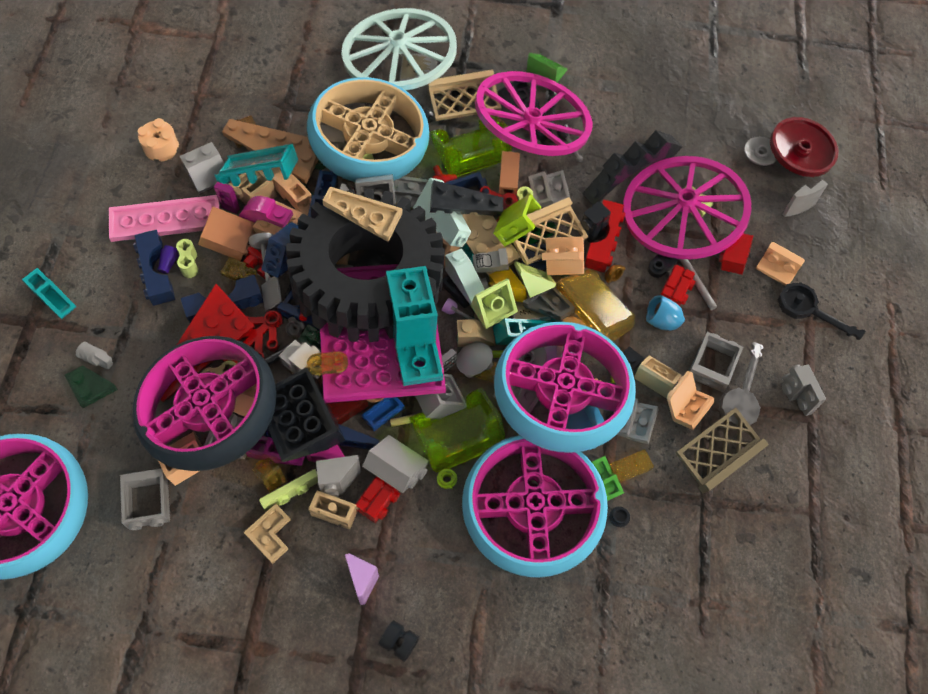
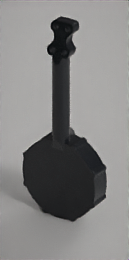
M802 282L787 284L778 297L782 312L794 319H803L813 314L846 332L847 336H855L857 340H861L866 332L864 329H856L855 326L850 327L819 310L817 306L819 301L815 290Z

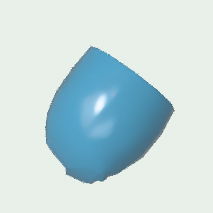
M655 296L648 304L646 321L660 330H675L685 322L682 308L665 296ZM660 303L656 314H654L657 304Z

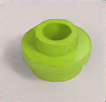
M443 469L437 475V483L444 489H451L457 483V475L451 469ZM449 477L451 480L450 482H445L443 479Z

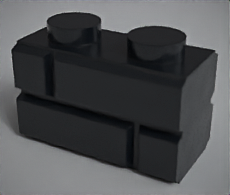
M597 202L592 208L590 207L584 211L581 225L588 235V238L585 240L589 243H593L598 237L604 235L611 213L601 202Z

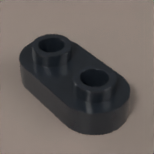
M658 254L650 261L648 272L651 276L660 278L677 263L678 259Z

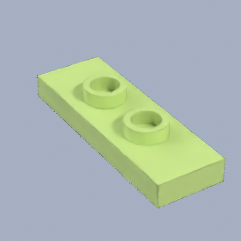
M313 469L260 498L259 501L264 510L268 511L275 504L284 505L290 501L291 497L306 493L310 487L318 483L317 471Z

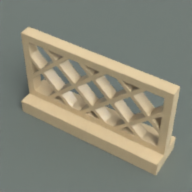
M493 70L438 78L427 84L435 121L476 115V109L471 108L470 105L473 101L475 102L480 84L486 78L494 75ZM496 85L492 86L491 91L498 95ZM468 88L477 90L473 96L466 92ZM452 91L461 93L457 99L450 95ZM440 93L444 97L439 101L434 98V94ZM484 93L486 96L484 100L485 108L500 111L501 104ZM463 95L471 99L467 105L460 101ZM446 98L454 101L451 107L443 103ZM490 98L496 102V106L490 107L486 102ZM458 104L464 109L461 112H457L453 108ZM440 106L448 110L446 114L438 115Z
M569 197L527 215L535 227L542 229L540 236L531 232L527 233L525 243L518 241V239L513 242L526 266L542 259V253H546L545 250L540 249L541 242L546 243V238L543 237L545 231L553 233V238L557 235L561 237H574L570 234L571 230L575 229L579 231L584 240L588 238L587 233L571 207L572 201ZM568 213L571 217V223L561 220L562 215ZM547 221L556 222V229L547 227ZM560 224L569 227L567 234L558 231ZM529 237L539 240L537 247L528 244ZM526 248L535 251V256L528 259L525 253Z

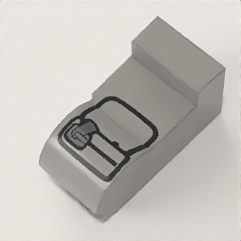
M506 248L473 255V265L476 272L509 270Z

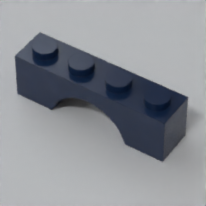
M157 229L135 235L136 243H133L136 254L139 253L137 263L143 273H140L142 283L146 285V289H143L146 300L150 299L153 306L176 300L168 275H161L153 271L156 261L160 258L161 249H163L162 240Z
M255 275L236 280L234 290L228 295L240 310L263 303ZM200 293L181 298L189 323H191L206 300Z

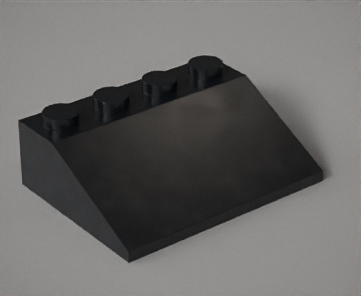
M309 367L275 384L276 403L268 430L282 462L322 452L345 441L329 404L324 400V394L319 382Z

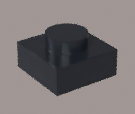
M630 346L623 352L631 366L632 372L644 360Z

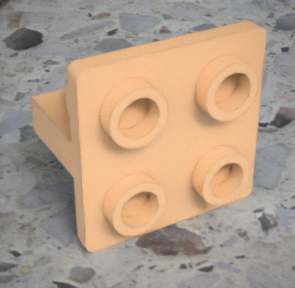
M583 237L546 238V253H542V260H546L547 275L584 274Z
M772 242L756 269L786 286L791 283L805 260Z

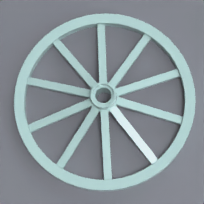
M392 9L374 14L358 23L344 40L342 58L344 66L352 78H370L368 75L393 52L388 82L404 90H411L431 83L449 69L457 52L456 36L452 27L436 14L419 9ZM403 18L399 30L391 31L383 23L386 20ZM409 18L428 21L407 33L404 32ZM376 24L389 37L360 34ZM434 25L438 26L447 35L413 37ZM355 40L384 42L349 55ZM450 42L446 57L413 44ZM407 48L441 63L424 75ZM385 49L363 73L359 72L351 63L352 60ZM399 54L405 55L419 77L405 81H395Z

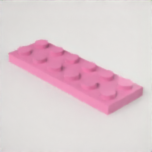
M217 195L110 207L109 239L111 242L135 239L137 234L156 229L160 236L203 231L212 207L220 209Z

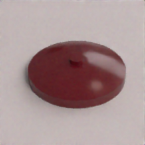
M803 117L784 119L778 123L770 136V148L774 157L784 168L797 175L805 177L824 175L834 166L838 159V146L832 134L824 126L811 119Z

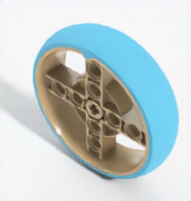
M358 77L331 85L316 98L307 119L308 140L316 157L330 171L353 182H356L357 178L393 174V179L397 180L410 173L420 163L429 144V126L422 107L406 90L381 79ZM351 103L373 104L372 107H359L354 110L343 106ZM393 111L408 122L414 131L415 137L394 129L393 121L390 118ZM321 122L343 131L344 139L347 142L343 151L335 147L325 137L320 127ZM384 150L397 155L379 160L363 159L365 154L380 153Z

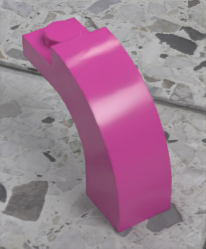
M254 196L249 199L239 217L254 223L257 220H263L284 228L292 218L293 212L277 205L272 198Z

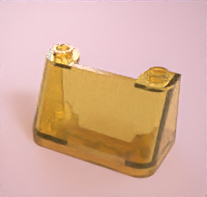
M587 269L584 270V274L570 275L556 282L555 288L576 307L575 313L586 326L602 333L612 342L634 327V313L623 305L599 278L595 270Z

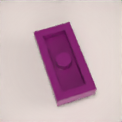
M217 181L214 189L221 208L237 214L240 207L234 188L229 184H222Z

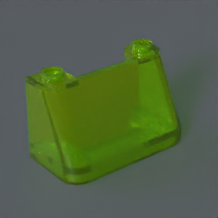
M490 115L503 129L508 127L498 116ZM479 120L478 130L449 138L448 133L444 129L430 131L431 140L446 171L449 174H456L457 177L501 163L502 151H512V146L495 136L481 120Z
M482 387L470 392L466 396L465 403L467 407L448 416L432 421L430 418H426L424 413L409 417L411 426L433 471L440 472L443 469L452 468L480 456L490 447L505 439L501 415Z

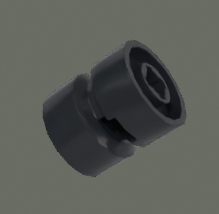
M393 620L383 633L378 645L388 652L393 650L394 656L405 662L417 645L420 636L410 630L404 631V626ZM401 637H402V638L404 639V641H403L402 645L399 646V645H397V644H398V642L400 641V639H401Z

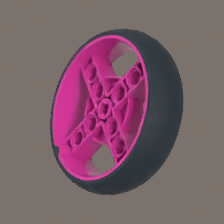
M206 336L180 343L155 360L140 380L132 408L136 434L141 444L151 456L170 467L186 471H205L227 465L247 453L267 430L273 417L276 403L274 377L263 357L252 347L236 339L222 336ZM228 359L239 361L238 364L221 375L215 373L198 374L194 369V366L212 360ZM177 378L181 386L175 394L173 407L155 418L161 397ZM257 383L255 398L249 412L240 424L234 428L229 418L234 411L236 397ZM188 429L197 432L212 431L217 441L211 444L190 449L172 448L166 445Z

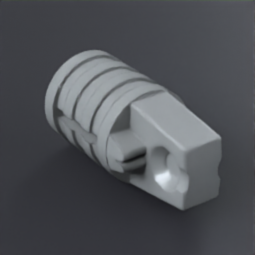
M82 342L76 350V357L94 366L99 365L109 369L113 365L112 358L108 356L107 352L87 342Z

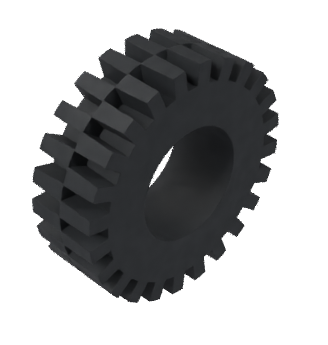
M365 189L364 197L374 200V189ZM348 190V191H347V192H350V193L355 194L354 190ZM384 191L381 200H376L402 208V215L389 242L329 208L326 210L318 202L310 207L311 217L302 214L298 218L299 229L292 227L290 231V243H287L286 253L294 301L299 303L300 311L305 318L312 315L313 325L318 329H321L328 322L329 335L338 338L345 327L348 331L349 341L358 342L360 330L368 331L369 342H378L379 330L385 328L389 339L393 338V307L386 275L377 279L360 280L348 277L334 267L343 256L357 250H377L389 255L398 263L394 270L426 266L435 306L438 302L439 292L442 290L445 249L442 248L441 232L436 233V222L433 218L425 220V210L422 207L418 206L411 211V200L406 197H402L395 205L393 204V193L389 191ZM406 285L404 288L412 290L415 287L413 285Z

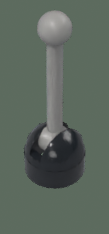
M556 131L561 139H567L568 143L572 142L569 138L571 134ZM575 151L576 161L581 162L583 157Z

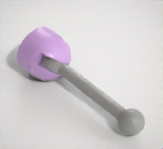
M450 298L447 299L442 308V311L446 314H454L456 312L468 320L474 319L458 310L457 303Z

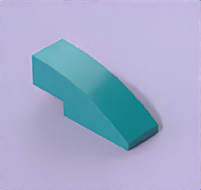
M38 268L22 279L24 284L60 319H63L76 308V305Z

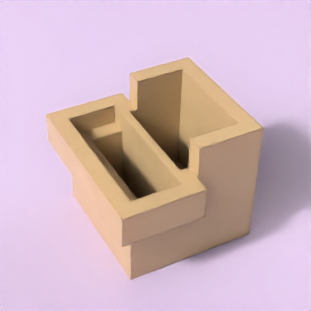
M263 170L255 171L257 181L254 184L249 182L246 173L239 175L241 183L238 187L233 186L232 182L229 183L234 188L237 198L245 205L254 196H264L272 199L277 197L273 180L268 181Z

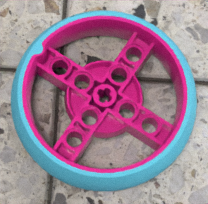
M571 322L545 323L522 332L503 351L494 375L497 404L509 425L532 444L556 452L572 453L587 451L611 440L627 423L635 402L636 390L633 372L622 351L602 333L590 327ZM564 346L562 357L551 359L543 366L518 360L523 355L538 348ZM582 351L598 360L609 371L616 385L594 380L591 371L580 362ZM511 386L536 392L541 404L549 410L546 423L533 417L521 406L514 396ZM587 405L614 412L609 419L596 426L585 429H566L568 415L580 412Z
M32 434L0 436V460L23 453L40 454L22 474L0 476V536H16L27 531L40 541L31 550L14 558L0 561L1 580L25 576L44 568L57 559L74 541L86 516L88 487L82 468L66 448L42 436ZM43 469H46L42 475H39ZM63 470L67 480V499L63 513L56 526H54L42 516L45 507L43 490ZM28 485H30V488L27 491H24V489ZM30 513L29 517L26 520H23L24 516ZM45 525L43 531L38 533L39 528Z
M520 435L504 439L484 452L469 472L463 489V517L474 544L492 563L520 576L548 577L563 573L577 566L597 546L607 520L606 490L599 472L587 456L582 452L565 453L547 450L532 444ZM520 454L522 476L511 483L506 493L479 494L483 479L496 464L510 456ZM541 454L557 458L570 466L582 479L587 489L562 490L556 481L543 474ZM533 461L536 466L529 467L526 462ZM531 480L536 481L538 486L531 487L528 482ZM556 499L561 505L553 506L550 501ZM571 499H578L581 505H574ZM532 500H536L537 507H534ZM516 501L519 507L512 508L509 502ZM490 502H495L498 504L499 507L497 509H491L489 508L488 504ZM591 513L588 528L581 540L569 551L550 558L548 532L561 522L564 514ZM508 517L515 528L527 534L529 558L517 556L498 545L487 533L480 518ZM537 520L542 524V527L535 528L531 522ZM540 541L544 547L537 549L533 546V542Z

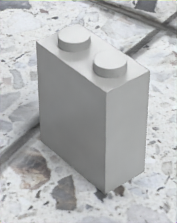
M388 435L369 450L362 467L401 493H404L408 488L412 489L418 479L422 480L428 471L426 466L429 461Z

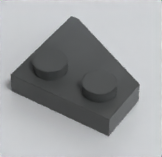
M555 287L523 301L525 308L558 321H562L573 314L576 309Z

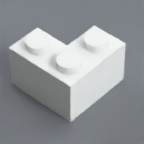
M294 340L279 355L282 364L294 374L309 367L317 379L322 375L321 352L313 345L310 347L306 342L300 344Z

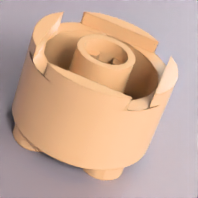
M158 118L138 129L139 142L145 155L150 160L166 161L175 156L179 143L169 123Z

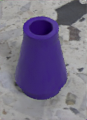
M165 245L161 249L159 267L157 269L163 274L169 273L179 257L176 248Z

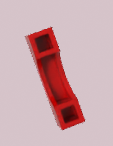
M603 199L602 204L611 213L605 232L607 237L602 241L590 243L584 267L605 273L606 267H611L613 256H610L611 251L615 252L617 241L614 240L615 237H619L622 228L618 225L619 222L623 223L626 213L622 212L623 204Z

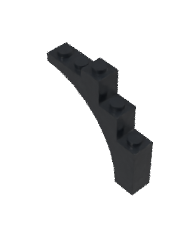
M655 130L644 144L635 141L623 155L613 153L603 165L604 169L582 194L593 205L601 202L607 194L630 175L651 163L674 157L683 146L672 135Z

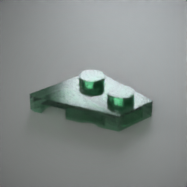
M83 365L65 374L82 408L118 390L115 384Z

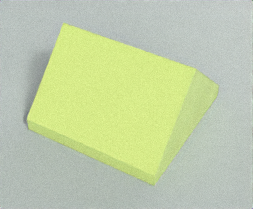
M517 261L514 262L518 276L530 298L556 286V282L550 275H547V272L528 265L526 266Z
M507 278L476 294L470 305L486 329L518 312L510 281Z

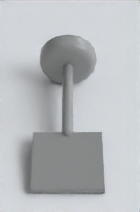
M257 233L249 237L250 246L261 249L263 261L269 238L273 236L271 233ZM265 272L266 282L261 285L265 312L281 303L282 299L278 278L274 276L270 279V274Z

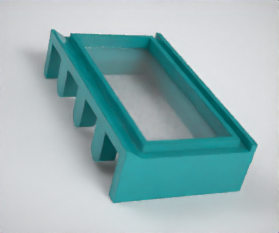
M293 144L229 155L219 173L215 174V178L222 184H228L231 180L233 186L238 187L241 183L238 174L246 173L249 182L254 184L257 181L255 171L263 170L265 178L271 181L274 177L272 168L280 167L284 180H287L299 159Z

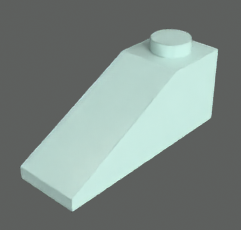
M462 248L445 255V271L471 305L474 296L485 290L471 260Z

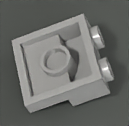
M809 364L804 366L795 365L789 369V374L782 377L784 380L781 384L782 390L787 395L789 401L797 399L798 407L805 416L811 415L826 400V397Z

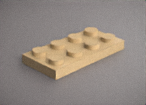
M477 212L462 214L471 230L466 244L474 255L506 248L509 266L521 259L512 243L504 247L493 234L497 225V221L493 216L478 215ZM496 271L486 272V274H487L488 277H489V274L494 273V272H496Z

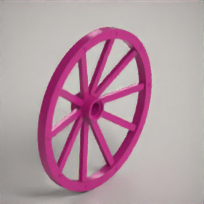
M519 71L501 72L486 78L478 88L475 97V108L482 123L499 139L520 150L544 156L567 155L581 149L588 141L592 132L591 115L584 103L569 89L546 77ZM509 81L531 83L528 108L525 107ZM503 82L519 109L489 90V88ZM536 84L557 93L541 109L535 108ZM484 93L515 114L485 108ZM562 98H565L577 110V112L542 116ZM490 115L521 122L503 129ZM581 117L584 130L580 131L547 121ZM523 128L529 131L531 142L512 135L511 132ZM546 128L580 137L574 142L566 144ZM538 129L558 146L537 144L536 130Z
M696 156L672 157L646 167L629 184L623 203V212L626 213L624 219L634 238L647 249L662 256L676 259L705 258L729 248L746 230L751 214V197L743 180L727 166L711 159ZM690 166L686 188L682 189L664 169ZM695 167L706 168L719 174L698 189H692ZM658 172L677 194L640 185L647 178ZM724 178L729 180L740 194L699 196ZM635 192L673 199L631 211V202ZM742 201L743 215L741 221L739 222L701 202ZM675 206L647 235L639 229L633 217ZM696 208L736 227L735 230L723 240L716 242ZM678 212H682L677 248L668 247L652 240ZM688 213H692L709 241L710 246L697 249H683Z

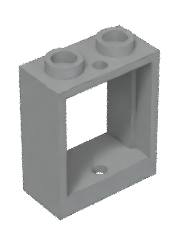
M707 332L689 372L693 373L695 381L724 392L729 385L743 347L734 341H728L717 334ZM706 346L732 357L725 376L698 365Z
M162 468L120 475L122 524L129 530H140L142 526L159 527L166 522H170L168 479ZM160 484L161 514L133 518L132 488Z

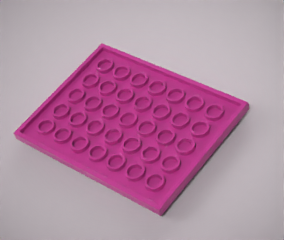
M398 264L336 269L354 279L371 280L385 276L386 271L394 270ZM328 322L320 329L323 394L326 403L446 393L438 325L436 346L442 367L443 380L403 386L394 338L389 339L385 328L379 330L378 342H369L368 331L360 330L358 342L349 341L348 331L345 327L338 338L329 335ZM416 361L414 363L417 367H423L425 365V363L422 361Z

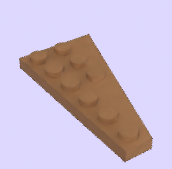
M232 119L228 120L222 131L226 138L238 145L245 146L248 151L293 144L299 160L291 174L299 178L304 184H307L319 160L306 136Z

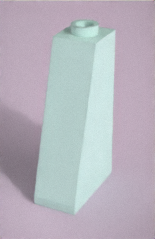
M429 178L413 209L418 206L422 207L425 210V220L433 218L436 222V232H441L443 239L450 246L463 247L471 234V230L461 212L453 211L452 214L437 210L436 213H430L431 185L433 180L443 183L444 181Z

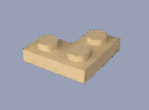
M275 504L244 532L272 564L288 550V547L276 536V533L290 521V518Z

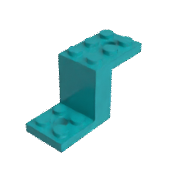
M426 266L386 271L393 307V338L403 386L443 380L442 367L436 346L438 315ZM406 285H413L415 288L407 290L404 287ZM416 361H422L425 363V365L423 367H417L414 363Z

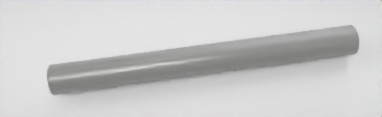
M679 259L685 269L695 272L693 278L696 281L695 286L710 310L717 308L716 303L689 260Z

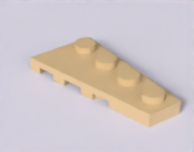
M333 187L328 189L323 199V206L389 242L402 215V208Z

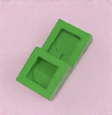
M602 456L591 461L603 481L607 501L623 494L624 491L616 474H613L606 457Z

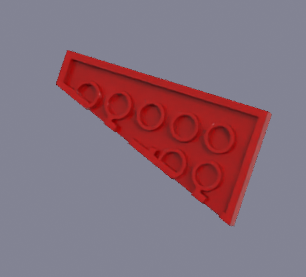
M215 284L177 345L194 338L206 336L229 337L239 341L255 326L225 292ZM215 360L196 365L194 369L199 374ZM177 378L160 400L163 403L174 395L181 386Z

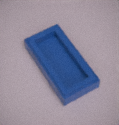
M397 397L384 398L361 416L369 427L375 431L402 411L405 406Z

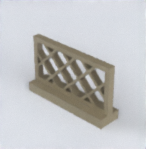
M735 407L675 452V454L699 484L698 488L703 494L717 486L769 444L764 438H759ZM734 415L737 418L738 427L729 426L730 416ZM716 427L724 428V438L714 437ZM728 429L738 431L737 441L728 439ZM742 432L748 433L753 440L749 443L741 442ZM701 438L710 439L709 449L699 448ZM714 440L723 442L722 452L713 450ZM727 443L737 444L735 454L727 453ZM687 449L694 450V461L688 460L683 452ZM699 451L709 453L708 463L698 462ZM713 454L722 456V464L720 466L712 464ZM698 465L707 467V476L703 479L697 472Z

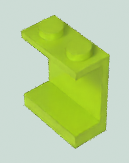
M531 193L503 210L493 234L504 247L534 230L535 225L527 215L540 210L541 206Z

